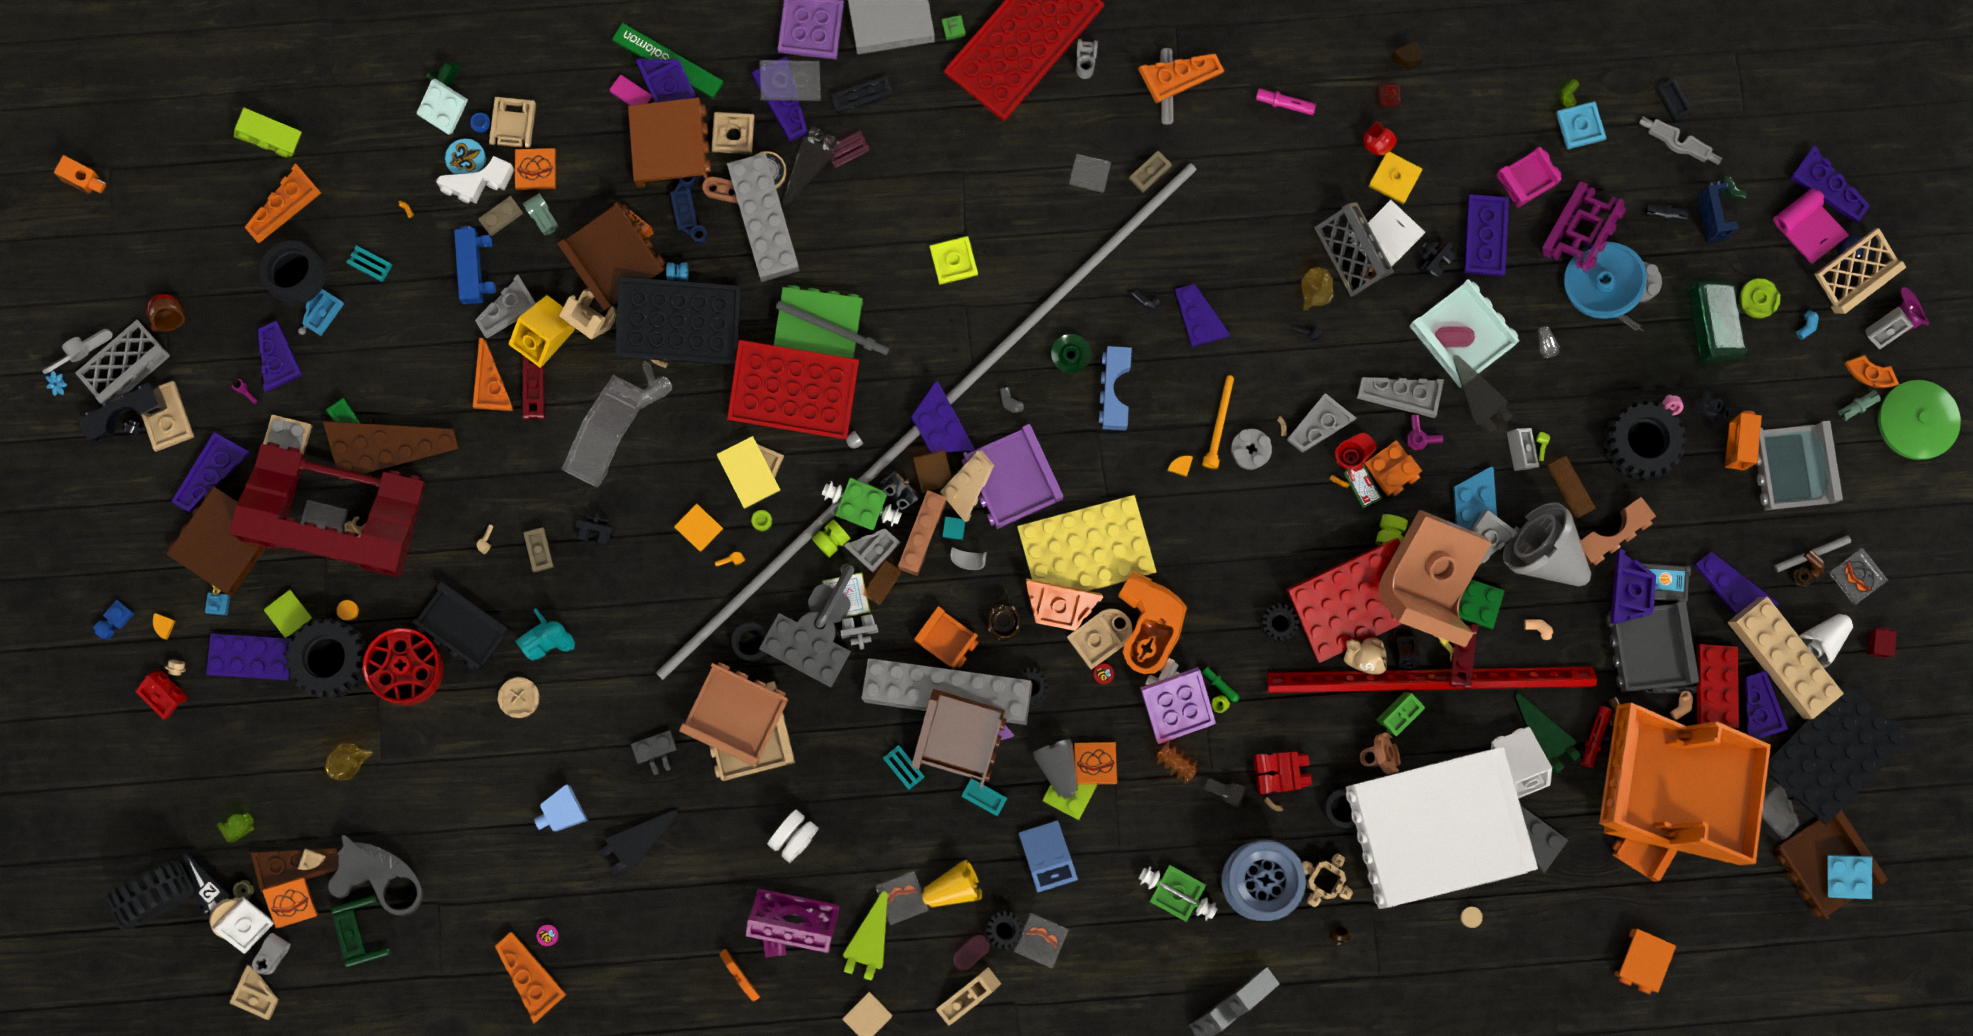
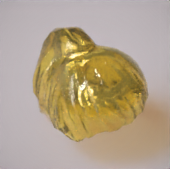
M1321 267L1310 269L1301 280L1305 298L1303 310H1307L1311 306L1326 305L1334 297L1332 290L1333 279L1328 270Z
M341 743L337 746L336 750H333L328 755L325 770L330 778L334 780L352 779L360 769L363 761L369 758L373 752L371 750H361L354 744Z

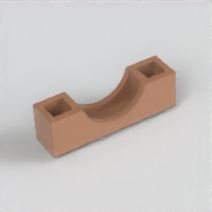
M927 490L899 562L898 568L900 570L918 576L930 540L947 502V497Z
M1642 497L1620 511L1622 523L1620 530L1615 536L1604 537L1592 532L1580 540L1588 565L1591 563L1597 565L1605 559L1603 555L1609 551L1612 554L1621 547L1619 543L1624 539L1628 542L1637 535L1635 531L1639 528L1645 530L1653 524L1651 520L1656 515Z

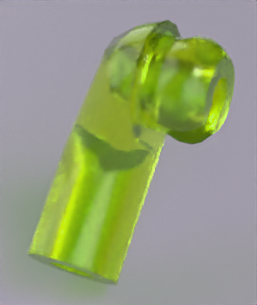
M1572 79L1561 91L1562 103L1568 108L1575 106L1577 100H1574L1573 92L1580 84L1575 79Z

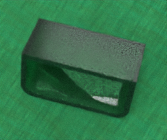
M1700 280L1694 282L1687 291L1701 366L1741 361L1745 354H1747V345L1744 343L1742 336L1744 334V327L1739 319L1740 306L1736 303V286L1731 281Z

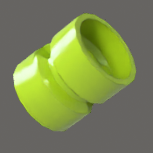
M1383 514L1380 523L1382 530L1378 532L1376 544L1381 545L1394 538H1398L1401 543L1404 538L1401 534L1405 533L1408 521L1399 516Z
M832 519L825 526V531H819L812 537V540L830 558L837 551V546H843L850 540V537Z

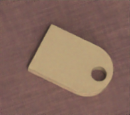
M1107 609L1067 636V639L1090 670H1092L1124 646L1132 634V624L1128 616L1122 611ZM1122 618L1126 623L1125 627L1117 629L1114 626L1115 619Z

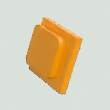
M698 504L674 526L700 552L723 530Z

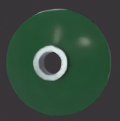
M1066 334L1054 342L1051 349V358L1054 365L1060 371L1070 374L1078 373L1089 364L1091 349L1083 337L1076 334ZM1072 352L1075 356L1070 359L1067 357V354Z

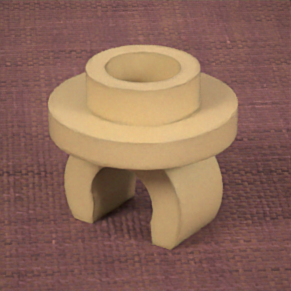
M355 517L352 522L348 521L345 523V533L346 531L354 532L360 538L365 524L357 526L359 517Z

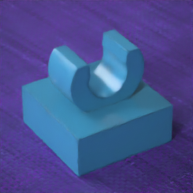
M208 593L205 613L228 616L230 596L227 594L214 595L213 593Z

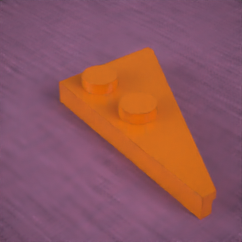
M479 338L473 408L513 411V406L486 340Z

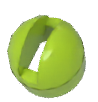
M1224 695L1217 696L1212 700V708L1218 713L1226 711L1230 706L1229 700Z

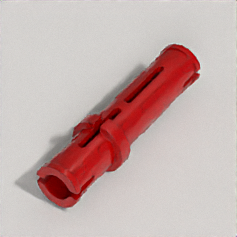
M1599 706L1589 740L1585 743L1586 749L1580 762L1581 765L1589 768L1594 767L1597 753L1602 748L1600 745L1612 709Z

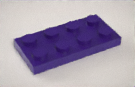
M1469 194L1464 273L1492 276L1505 275L1509 198Z
M211 634L206 675L290 680V671L286 670L285 663H288V659L285 658V651L289 652L290 646H287L289 640L293 641L294 639Z

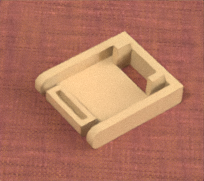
M495 97L489 139L490 144L495 145L496 138H498L497 144L501 146L522 147L523 141H525V148H530L536 108L535 101ZM506 105L523 106L522 110L524 113L505 111Z

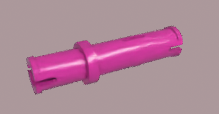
M1259 88L1256 100L1272 104V107L1280 106L1312 116L1316 107L1315 103L1285 96L1278 91L1274 93Z

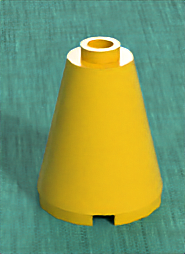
M964 860L924 888V893H922V898L926 905L929 904L930 907L980 900L982 898L981 888L977 890V883L979 881L972 865L967 863V860Z

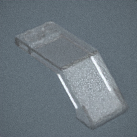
M613 375L583 419L562 470L598 488L608 473V466L620 439L648 398L649 392Z

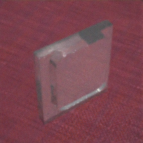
M1077 154L1069 185L1104 193L1111 162Z

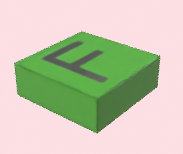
M961 15L942 19L946 40L966 35Z

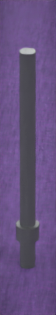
M778 301L776 309L861 344L867 350H875L886 356L890 348L876 343L875 339L862 337Z

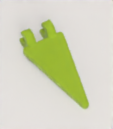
M886 891L881 893L845 950L843 956L848 960L844 972L852 974L856 962L868 965L864 978L872 981L876 968L881 969L883 967L888 898Z

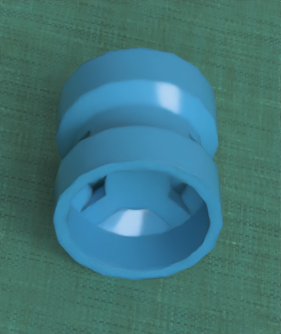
M667 263V280L688 282V263Z

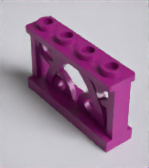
M758 889L751 914L748 918L746 936L828 953L838 918L839 905ZM790 914L800 916L806 922L794 924L786 922L781 917Z

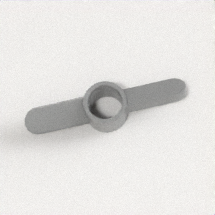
M103 329L84 341L80 337L68 340L62 346L66 355L42 370L43 373L47 374L69 360L76 362L83 359L90 351L110 340L112 332L109 329Z

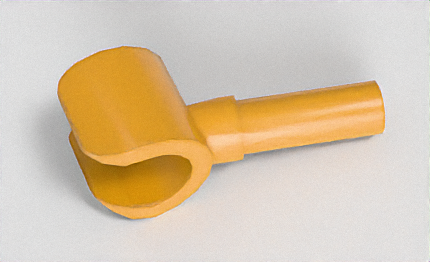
M734 552L725 559L715 561V565L719 566L733 561L735 566L744 562L745 559L741 553Z

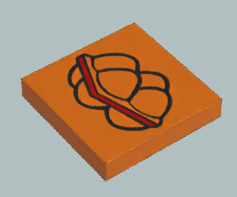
M555 148L515 149L516 190L556 189Z
M1116 742L1074 743L1078 785L1117 784Z
M304 876L272 885L262 890L276 928L316 917L318 914Z

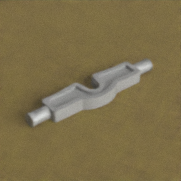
M1644 116L1639 124L1649 129V134L1664 141L1671 150L1677 153L1689 154L1703 162L1708 159L1717 165L1722 160V157L1712 153L1713 149L1703 144L1693 136H1688L1683 143L1678 142L1680 133L1678 128L1665 124L1658 119L1653 122Z

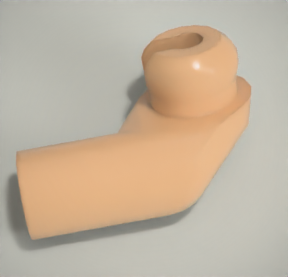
M1524 620L1525 630H1538L1544 640L1552 638L1553 629L1544 620Z
M1689 691L1681 692L1678 707L1670 712L1674 720H1678L1692 710L1693 696Z

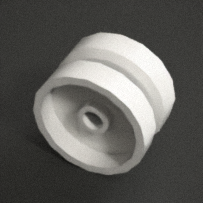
M798 810L793 811L767 843L775 851L780 850L787 844L782 851V857L789 863L804 851L819 829L811 821L805 823L799 829L805 816Z

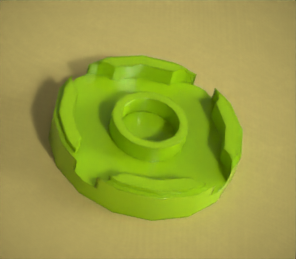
M1757 278L1749 281L1742 287L1739 293V303L1747 315L1753 318H1765L1777 310L1780 304V293L1772 282Z

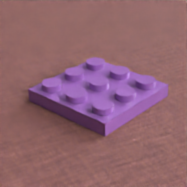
M784 0L778 53L837 59L844 1Z
M1199 667L1140 687L1158 744L1216 724Z

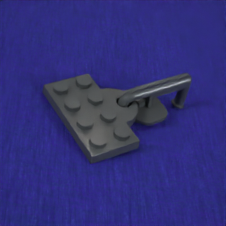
M849 564L841 566L842 575L834 589L825 584H820L814 588L808 599L811 612L802 615L797 622L778 612L759 647L765 653L829 687H832L851 652L833 642L835 637V626L833 623L842 621L851 607L850 599L842 594L854 573V567Z

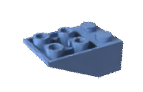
M1058 821L1019 832L1037 893L1078 880Z

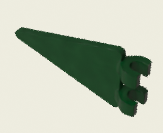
M1521 694L1515 695L1527 728L1530 727L1555 774L1564 768L1557 759L1562 753L1565 752L1571 762L1581 757L1579 752L1573 747L1576 741Z

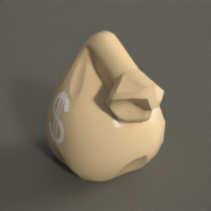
M1370 637L1361 643L1354 639L1346 641L1347 651L1344 656V662L1347 665L1367 674H1382L1386 671L1387 654L1382 640Z

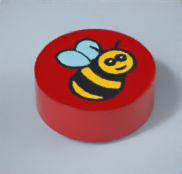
M1099 664L1094 669L1093 677L1097 683L1105 685L1112 681L1114 670L1108 664Z

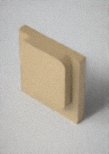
M869 992L843 1020L858 1036H874L893 1015Z

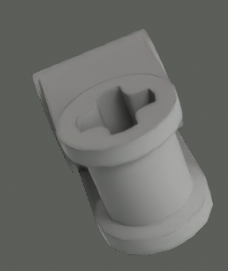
M1078 39L1076 73L1082 79H1088L1093 75L1097 55V40L1086 42ZM1082 65H1088V66H1090V68H1089V69H1083V68H1081V66H1082Z
M271 933L265 939L262 948L252 962L253 970L264 975L273 973L288 952L291 944ZM263 961H266L265 964L268 965L267 968H263Z

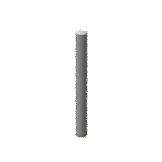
M1847 535L1812 551L1820 556L1851 543V538ZM1805 553L1774 565L1775 571L1778 573L1807 561L1803 556Z

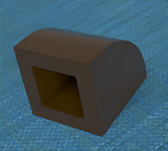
M1416 41L1394 50L1391 56L1397 65L1404 68L1417 67L1421 65L1424 59Z

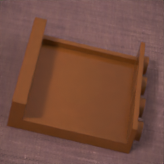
M699 97L628 106L633 178L637 187H646L645 182L699 175H703L705 179H708L711 165L706 157V153H709L708 141H705L708 128L707 123H704L703 116H706L705 104L701 103Z

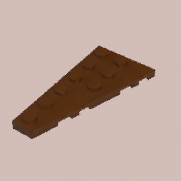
M323 421L336 469L358 474H365L459 449L454 429Z

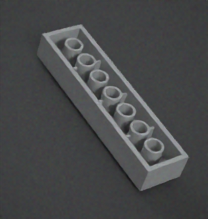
M868 658L862 700L865 703L926 711L933 689L1004 709L1003 718L1007 719L1006 722L1027 725L1032 692V682L1030 680Z

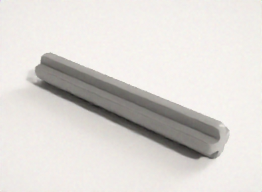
M1163 48L1161 50V62H1172V49ZM1173 96L1161 101L1162 123L1165 125L1173 123Z

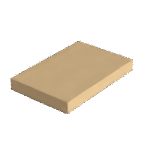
M174 381L158 386L167 409L151 417L142 415L152 447L156 452L194 438Z

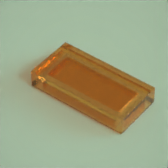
M885 560L862 595L880 605L902 571Z

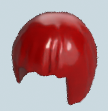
M1377 121L1368 131H1365L1363 136L1365 148L1374 155L1387 154L1394 148L1397 141L1393 132L1388 128L1384 129Z

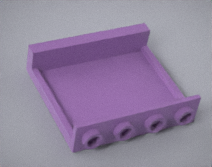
M1030 424L1023 426L1020 431L968 454L967 452L963 453L964 459L961 460L963 466L980 450L994 464L986 485L982 487L981 495L978 498L982 507H987L989 511L987 518L991 526L995 525L996 529L1063 500L1064 496Z

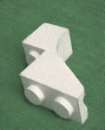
M493 156L490 163L479 172L443 175L438 178L436 183L443 193L450 196L453 193L459 196L458 199L465 203L471 201L476 204L485 185L494 190H498V188L505 190L514 172L512 164Z

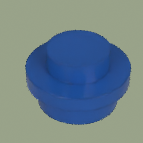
M476 113L470 120L472 129L479 133L487 131L491 124L489 117L484 113Z

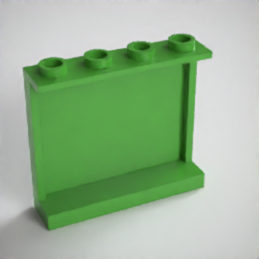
M793 285L788 286V288L783 287L781 302L858 334L861 307L863 306V299L859 298V295L847 294V296L839 295L840 293L835 291L822 293L814 288H808V291L800 290V287ZM779 310L774 345L854 358L856 342Z

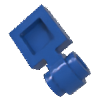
M116 600L103 615L108 621L100 620L95 624L93 628L95 634L101 639L108 640L115 632L113 627L116 626L121 629L134 613L120 601Z

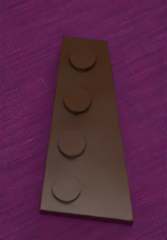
M339 848L311 849V851L326 855L324 861L318 867L311 870L298 869L304 850L251 853L261 893H263V888L304 876L305 880L337 871L339 867V855L337 854Z

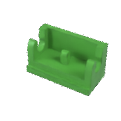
M1404 692L1376 721L1385 726L1388 733L1397 736L1425 707L1412 693Z

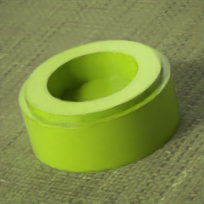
M759 510L753 514L751 522L756 530L766 531L772 525V517L767 511Z

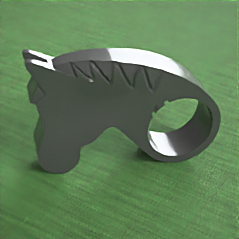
M342 835L344 847L337 853L339 855V867L329 882L330 893L337 898H344L350 893L353 886H359L369 880L381 905L388 912L397 916L413 913L422 902L423 890L417 876L409 866L395 855L379 847L359 842L353 843L348 837ZM396 877L413 881L417 888L415 902L405 910H394L387 905L385 900L386 888L390 881Z

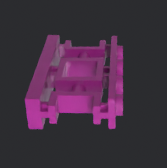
M1580 181L1542 247L1543 256L1550 259L1553 256L1554 259L1558 260L1561 253L1564 252L1578 258L1575 263L1576 268H1581L1583 272L1588 273L1590 268L1593 269L1595 267L1598 253L1603 252L1605 249L1607 237L1614 233L1616 221L1618 218L1621 219L1625 213L1624 200L1621 198L1617 200L1616 197H1612L1609 204H1605L1593 199L1595 189L1592 187L1588 188L1586 183ZM1584 199L1585 204L1592 207L1590 213L1579 209ZM1600 210L1611 214L1606 224L1604 219L1597 217ZM1581 219L1596 225L1590 238L1574 232ZM1565 232L1566 237L1574 240L1571 246L1560 242ZM1581 243L1591 247L1587 257L1585 252L1578 250Z

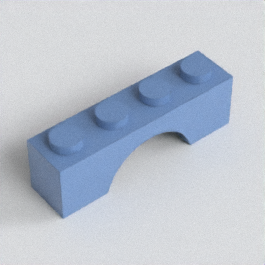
M1107 346L1106 352L1102 354V364H1106L1105 372L1101 373V384H1105L1104 391L1100 392V403H1104L1103 411H1099V423H1102V429L1127 430L1129 407L1117 399L1113 386L1119 376L1130 371L1132 348Z

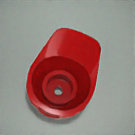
M1360 433L1343 441L1336 448L1335 458L1343 469L1353 470L1364 464L1376 450L1377 446L1369 435Z

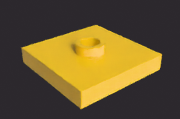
M1388 152L1377 169L1369 187L1404 205L1423 169Z

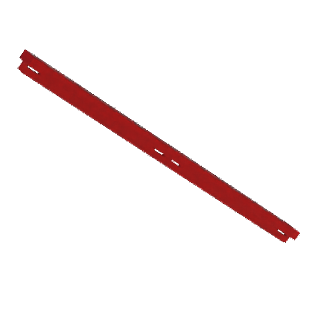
M1593 667L1473 669L1471 689L1596 686L1597 677ZM1451 669L1389 670L1382 674H1367L1361 671L1267 673V693L1459 690L1464 688L1461 686H1449Z

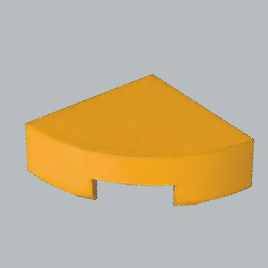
M1182 456L1175 459L1167 471L1187 477L1193 457Z
M154 613V629L160 637L167 640L176 621Z

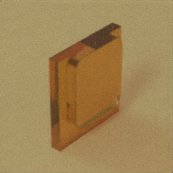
M945 450L913 458L922 493L927 492V490L932 491L943 488L952 479Z

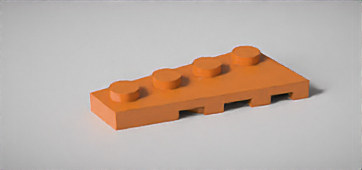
M296 163L291 168L292 172L288 177H284L280 182L281 185L276 192H272L267 198L268 202L265 206L260 207L245 226L246 230L258 243L262 242L321 194Z

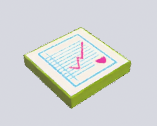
M862 572L853 574L842 593L851 602V607L845 618L870 613ZM840 577L823 580L822 582L834 589Z

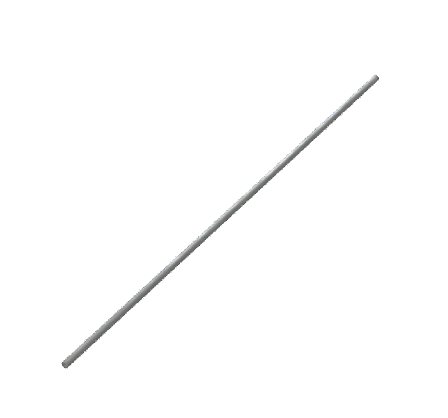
M1189 163L946 395L949 403L952 404L1183 184L1196 171L1195 166ZM916 426L911 428L858 481L866 484L870 483L920 435ZM840 497L836 503L823 512L656 672L662 680L668 676L836 515L841 502Z

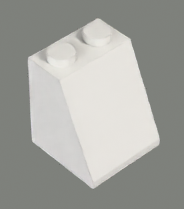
M1530 727L1517 729L1505 737L1499 736L1492 742L1491 750L1504 747L1518 798L1550 786L1552 766Z

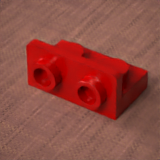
M161 670L148 674L135 691L163 720L169 718L176 707L188 699L182 689L177 687L169 679L168 675Z

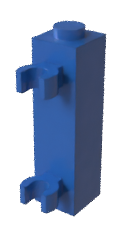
M462 226L460 229L454 230L459 300L462 304L483 303V293H496V286L493 282L482 283L479 247H492V238H490V235L478 237V232L475 228Z

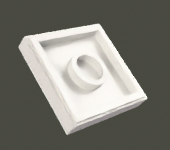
M242 897L212 928L245 954L274 922L269 916Z

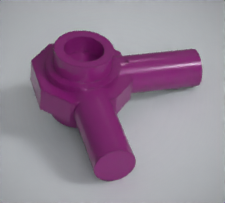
M1411 415L1412 431L1407 436V444L1412 450H1422L1430 443H1443V435L1427 436L1426 433L1420 430L1419 415Z

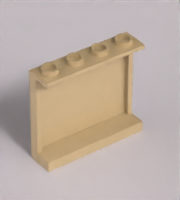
M775 682L766 683V689L771 691L777 689ZM783 713L757 767L709 746L712 758L716 757L718 764L714 766L717 778L721 777L722 781L795 763Z

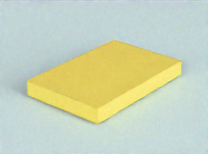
M753 436L717 454L744 509L781 491Z

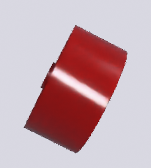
M396 628L384 632L371 642L363 659V673L368 686L376 695L396 705L411 706L427 700L436 692L444 675V662L437 646L426 636L415 630ZM414 636L423 639L419 643L414 644ZM386 642H388V649L382 648ZM400 642H405L406 649L398 652L397 645ZM429 644L432 652L422 660L417 654V650ZM378 651L388 653L382 666L374 662ZM435 658V667L428 665ZM373 665L379 668L375 673H373ZM421 670H427L428 673L424 680L418 679V673ZM385 675H391L392 678L388 685H383L382 683ZM412 686V697L402 699L400 687ZM418 686L425 688L418 694ZM395 690L396 699L388 698L387 696Z

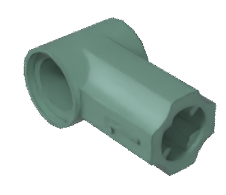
M540 193L522 203L531 218H534L544 236L553 233L559 227Z

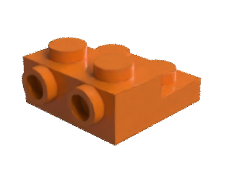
M1397 440L1363 464L1387 497L1392 493L1396 496L1404 490L1403 485L1407 482L1413 484L1421 478L1418 475L1422 472L1421 468L1411 455H1407Z

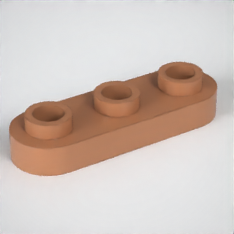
M709 177L703 182V191L707 197L739 204L736 194H729L730 190H734L731 180ZM711 186L717 187L715 191H710Z

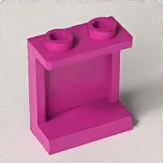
M1541 147L1536 148L1534 152L1511 166H1505L1500 169L1496 175L1517 208L1556 186L1561 180L1559 169L1552 165L1549 154L1542 150Z

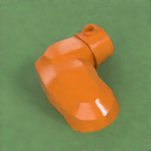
M1133 571L1118 597L1135 609L1137 607L1141 615L1135 630L1124 644L1123 654L1127 664L1134 671L1142 674H1151L1161 670L1167 662L1181 634L1187 608L1182 600L1169 589Z

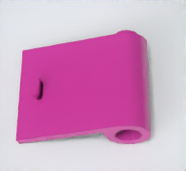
M1810 189L1774 216L1776 226L1811 264L1849 236L1822 207L1824 195L1820 190Z

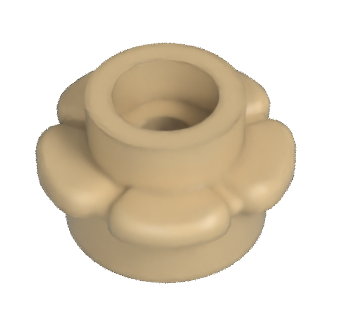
M168 660V665L165 666V669H168V673L171 675H181V672L186 671L185 662Z

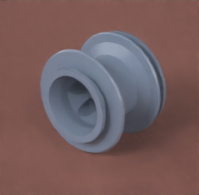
M1260 840L1247 843L1231 854L1223 868L1222 888L1226 900L1236 912L1248 919L1256 921L1280 919L1292 912L1304 895L1306 886L1304 867L1297 855L1279 842ZM1265 861H1268L1271 864V868L1269 870H1266L1263 867V863ZM1251 866H1255L1257 869L1255 875L1249 873ZM1277 871L1281 874V880L1275 878ZM1267 875L1266 879L1273 882L1263 886V882L1257 880V878ZM1248 881L1254 883L1252 890H1248L1246 887ZM1274 886L1279 887V892L1277 895H1274L1272 893V888ZM1260 891H1263L1266 895L1264 900L1258 898Z

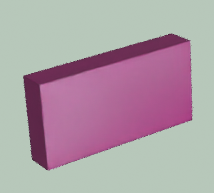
M622 75L618 77L609 90L610 93L630 106L648 104L653 100L651 94Z

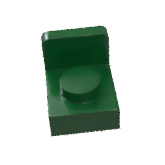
M447 62L440 67L439 73L428 72L426 77L430 80L437 79L444 85L451 86L461 66L456 62Z

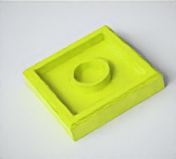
M968 236L929 246L939 285L978 275Z

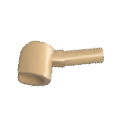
M490 524L483 538L477 542V548L483 554H486L491 547L486 542L494 527Z

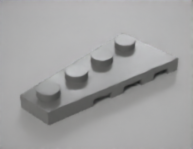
M1362 377L1357 399L1435 418L1444 379H1437L1436 381L1427 379L1407 380V378L1389 380L1388 378Z

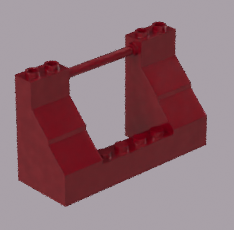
M268 442L267 445L261 444L255 468L236 505L229 531L230 535L241 542L280 550V547L357 564L364 570L402 578L425 488V483L421 481V477L409 475V478L401 476L400 472L389 470V473L383 472L382 477L375 478L307 462L304 459L305 456L300 453L298 448L288 447V449L279 448V444ZM305 469L374 485L379 489L360 538L354 532L346 531L345 534L338 533L336 528L325 526V529L316 528L317 524L311 522H304V525L298 524L296 519L289 518L301 471Z

